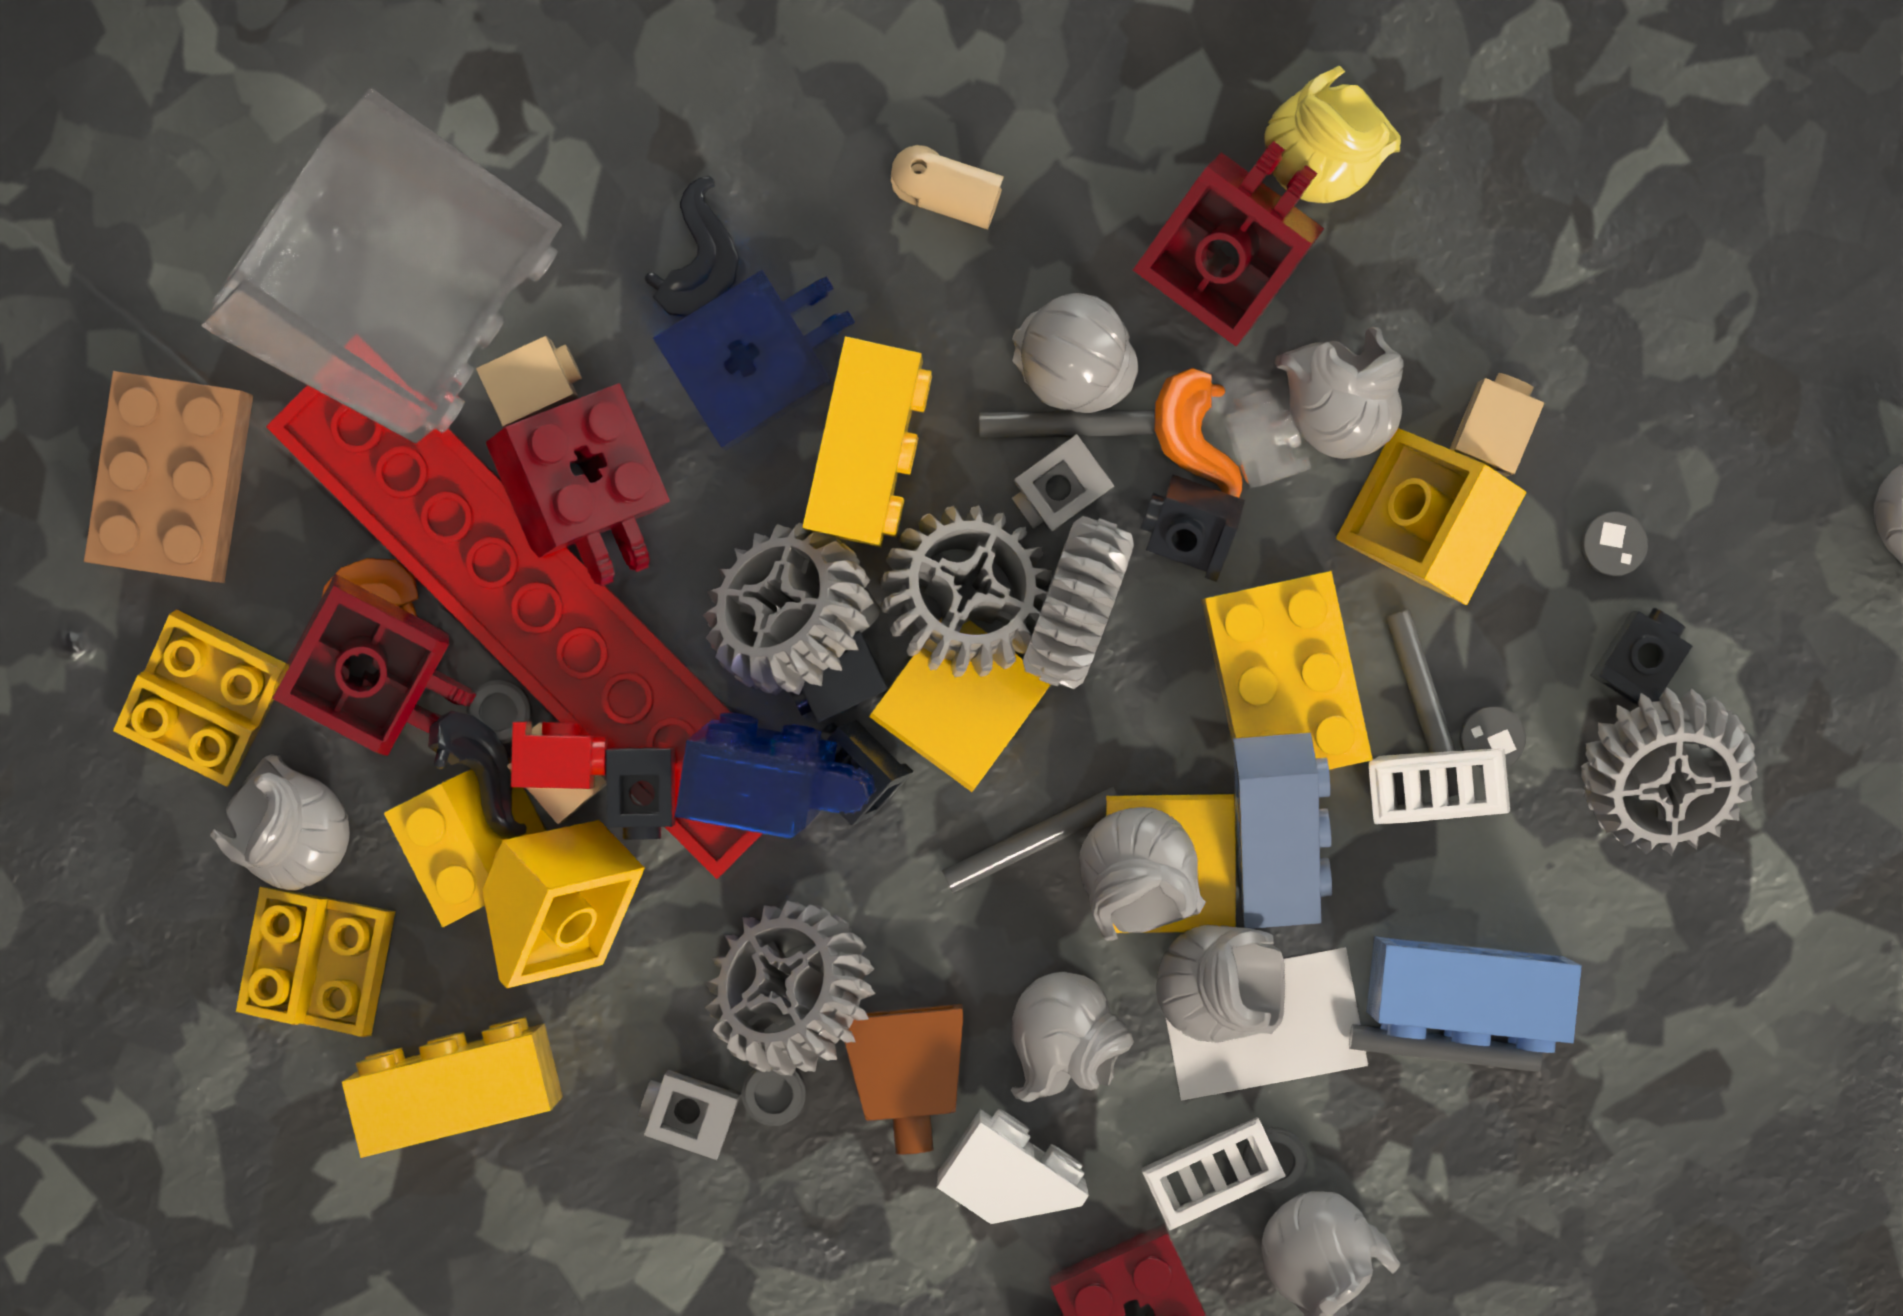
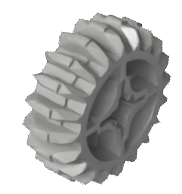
M954 505L945 509L941 522L930 513L926 514L918 524L919 531L911 528L905 529L899 538L902 548H892L886 558L887 564L893 570L884 572L880 580V586L893 594L887 596L882 602V612L901 615L890 628L892 636H903L910 633L913 639L906 648L908 656L917 655L924 647L932 653L928 660L930 670H937L945 658L951 660V671L955 678L963 676L969 661L972 662L975 671L980 677L987 676L992 670L993 660L1003 669H1008L1016 660L1015 651L1025 654L1048 593L1042 590V588L1051 581L1052 570L1033 568L1043 556L1042 547H1031L1024 550L1021 543L1027 535L1026 527L1015 529L1012 535L1002 530L1006 523L1004 512L996 514L990 524L983 522V513L979 505L971 507L965 521L962 520ZM951 549L974 551L972 557L965 562L956 563L942 558L938 563L929 558L939 552ZM993 561L1007 576L1014 598L1009 596L1010 589L998 583L993 576ZM976 571L977 575L972 584L976 591L972 599H968L959 613L957 608L962 596L958 592L962 584L967 582L972 572ZM919 584L925 587L924 593L934 598L940 605L942 610L941 623L927 609L920 593ZM969 620H980L989 624L997 620L1006 625L999 630L987 634L971 635L960 633L962 625Z
M1082 516L1073 523L1023 657L1026 672L1040 677V681L1056 687L1062 685L1075 689L1084 682L1132 554L1134 542L1131 533L1117 528V524L1100 518L1095 520Z
M800 522L793 530L777 524L771 538L754 533L753 548L749 551L734 548L737 561L731 569L718 568L724 581L721 587L707 591L716 606L703 615L708 622V626L712 628L706 639L711 644L712 649L717 652L715 658L720 661V665L731 674H735L734 677L745 686L754 687L755 689L759 688L765 693H772L776 696L782 689L799 695L805 681L809 684L822 686L823 671L828 667L832 670L842 671L839 657L845 650L859 651L853 639L855 631L870 627L866 617L860 612L874 603L869 596V592L864 589L870 579L866 575L865 570L859 566L860 560L856 558V553L844 543L841 544L837 537L805 530Z
M1666 687L1660 701L1652 702L1649 697L1641 693L1639 699L1640 707L1629 712L1627 709L1617 705L1616 716L1619 721L1615 724L1598 722V735L1601 741L1586 743V757L1589 762L1581 765V778L1585 784L1584 797L1590 810H1594V815L1600 827L1605 829L1606 833L1613 832L1616 840L1620 841L1624 847L1635 842L1637 847L1642 849L1647 855L1660 843L1662 849L1672 856L1678 842L1686 841L1697 850L1700 835L1709 832L1720 838L1721 826L1719 823L1723 819L1739 821L1740 809L1737 803L1752 800V788L1749 782L1758 778L1756 773L1757 766L1753 760L1755 757L1753 752L1755 750L1749 735L1744 733L1745 728L1739 717L1734 715L1732 711H1726L1723 703L1717 701L1714 696L1704 701L1702 696L1691 688L1679 700L1676 693ZM1683 742H1696L1697 744H1684ZM1698 743L1707 745L1711 748L1700 749ZM1638 795L1639 799L1633 798L1631 796Z
M787 901L783 910L776 906L764 905L761 922L753 917H743L744 934L740 938L735 935H724L731 949L726 957L711 958L715 966L721 971L719 977L705 982L709 991L718 997L705 1008L711 1017L718 1020L713 1029L718 1038L728 1043L727 1049L730 1050L734 1057L742 1061L747 1060L749 1066L761 1072H770L772 1070L780 1075L790 1076L793 1075L796 1067L804 1072H815L818 1056L827 1061L837 1060L835 1044L839 1040L846 1043L856 1042L852 1031L849 1030L854 1019L857 1021L869 1019L866 1011L860 1008L859 1004L860 1000L875 994L871 985L862 980L874 970V967L870 964V960L862 956L867 946L863 944L860 937L852 933L849 923L837 915L830 916V912L821 906L809 904L805 907L799 902ZM816 945L807 953L799 951L789 958L784 954L786 951L797 946ZM792 1019L796 1024L781 1032H764L773 1023L780 1026L785 1021Z

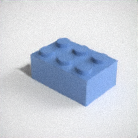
M1374 936L1366 1012L1378 1023H1381L1380 1029L1387 1030V1035L1426 1039V1030L1431 1028L1445 1030L1444 1036L1452 1037L1451 1041L1456 1043L1490 1046L1491 1035L1507 1036L1508 1042L1516 1044L1517 1049L1555 1053L1556 1042L1574 1043L1582 965L1564 956Z

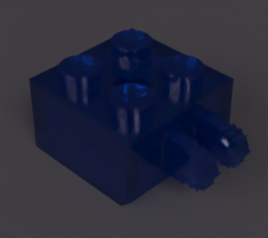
M760 270L653 337L719 445L725 451L833 383L815 355L814 350L856 323L848 310L836 313L824 320L819 327L805 336L792 318L807 307H812L828 297V294L834 287L827 276L815 281L782 302L763 270ZM740 345H743L746 350L754 346L760 352V355L753 360L756 371L747 377H744L740 370L731 375L727 369V365L733 361L731 351Z
M721 713L719 720H710L686 741L675 817L790 839L805 829L822 810L834 813L844 811L845 815L847 813L854 815L856 811L860 812L863 809L862 806L869 802V798L877 789L874 787L873 775H870L868 770L864 771L861 767L855 769L852 765L834 762L837 742L822 740V732L818 729L802 725H784L782 732L757 728L759 720L752 716L737 713Z

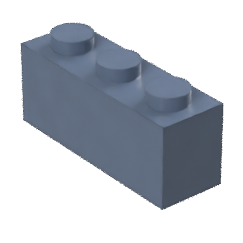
M1311 732L1233 739L1238 890L1244 928L1254 929L1321 923V897L1332 896L1329 858H1320V848L1331 847L1328 808L1319 809V797H1330L1327 758H1315Z

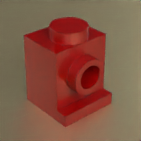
M532 721L513 722L511 787L595 788V775H606L607 737L580 736L581 723L542 722V733L537 735L532 734Z

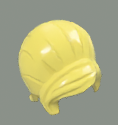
M1341 66L1335 67L1310 80L1302 90L1289 98L1275 111L1269 120V126L1266 127L1265 148L1267 149L1274 141L1285 149L1281 162L1273 171L1274 177L1284 189L1287 190L1289 181L1305 165L1318 173L1300 198L1307 202L1330 203L1351 196L1368 183L1387 156L1400 152L1401 137L1363 89L1358 85L1346 84L1330 88V85L1345 72Z

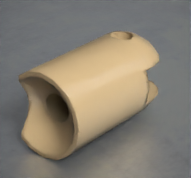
M915 145L907 147L897 154L892 163L891 183L894 192L900 199L917 207L988 230L1002 189L1000 186L1004 176L940 156L936 151L927 146Z

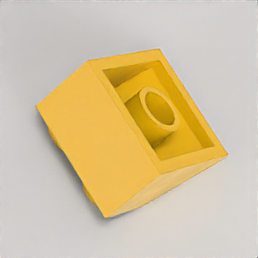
M1398 428L1391 440L1383 447L1335 539L1411 580L1467 605L1520 506L1526 491L1484 463Z
M473 769L459 774L384 812L442 927L485 906L482 889L493 865L494 855L499 849L502 840L507 839L493 832L485 820L478 778ZM512 787L513 818L518 823H525L527 827L526 834L521 836L547 831L524 787Z
M600 820L502 840L499 849L494 855L493 865L482 892L500 982L506 988L604 964L645 867Z

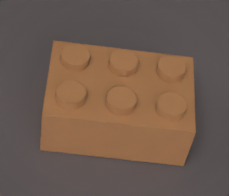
M113 371L84 562L225 583L253 395L241 390Z

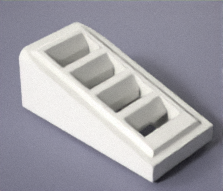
M1505 748L1383 755L1369 762L1372 809L1375 824L1407 823L1510 812ZM1483 764L1486 800H1475L1472 765ZM1456 767L1459 801L1449 802L1446 768ZM1429 769L1432 803H1423L1420 770ZM1396 772H1403L1404 805H1398Z
M1258 1117L1141 1168L1169 1230L1286 1177ZM1246 1138L1262 1171L1250 1175L1236 1146V1143ZM1223 1149L1238 1178V1181L1226 1185L1212 1155ZM1199 1160L1202 1161L1215 1191L1203 1195L1189 1166ZM1176 1171L1179 1172L1191 1198V1201L1182 1205L1179 1204L1167 1178V1175Z

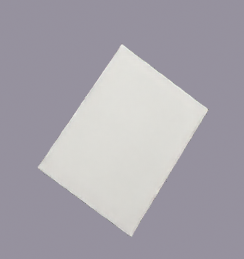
M1346 947L1284 959V1016L1281 1024L1272 1034L1259 1033L1219 1043L1198 1041L1178 1031L1166 1018L1181 1101L1368 1066L1366 1051L1349 1049L1352 1024H1361Z

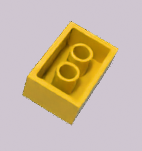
M845 336L802 528L882 548L884 535L897 537L905 500H903V497L894 496L898 473L911 474L918 443V434L908 432L912 410L924 413L932 380V371L922 369V353Z
M1332 571L1201 599L1232 743L1233 739L1311 732L1315 758H1327L1329 770L1373 760Z
M519 1017L490 1025L489 1029L482 1031L483 1039L467 1043L465 1033L459 1032L427 1041L426 1045L418 1047L419 1055L405 1058L403 1048L400 1047L368 1055L365 1057V1060L357 1062V1072L342 1081V1086L360 1158L551 1111L563 1098L545 1023L529 1027L527 1018Z

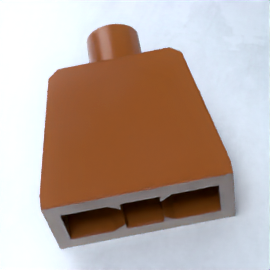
M953 1004L866 1012L869 1019L860 1021L854 1019L849 1028L856 1042H845L865 1119L893 1120L896 1154H918L933 1151L931 1115L956 1112L963 1005Z

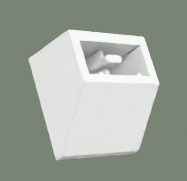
M999 1108L993 1117L981 1109L978 1111L939 1169L937 1175L938 1189L990 1224L1081 1207L1089 1196L1086 1180L1082 1178L1084 1172L1080 1170L1083 1166L1080 1162L1053 1144L1049 1146L1046 1152L1042 1151L1028 1141L1031 1138L1027 1134L1030 1129Z

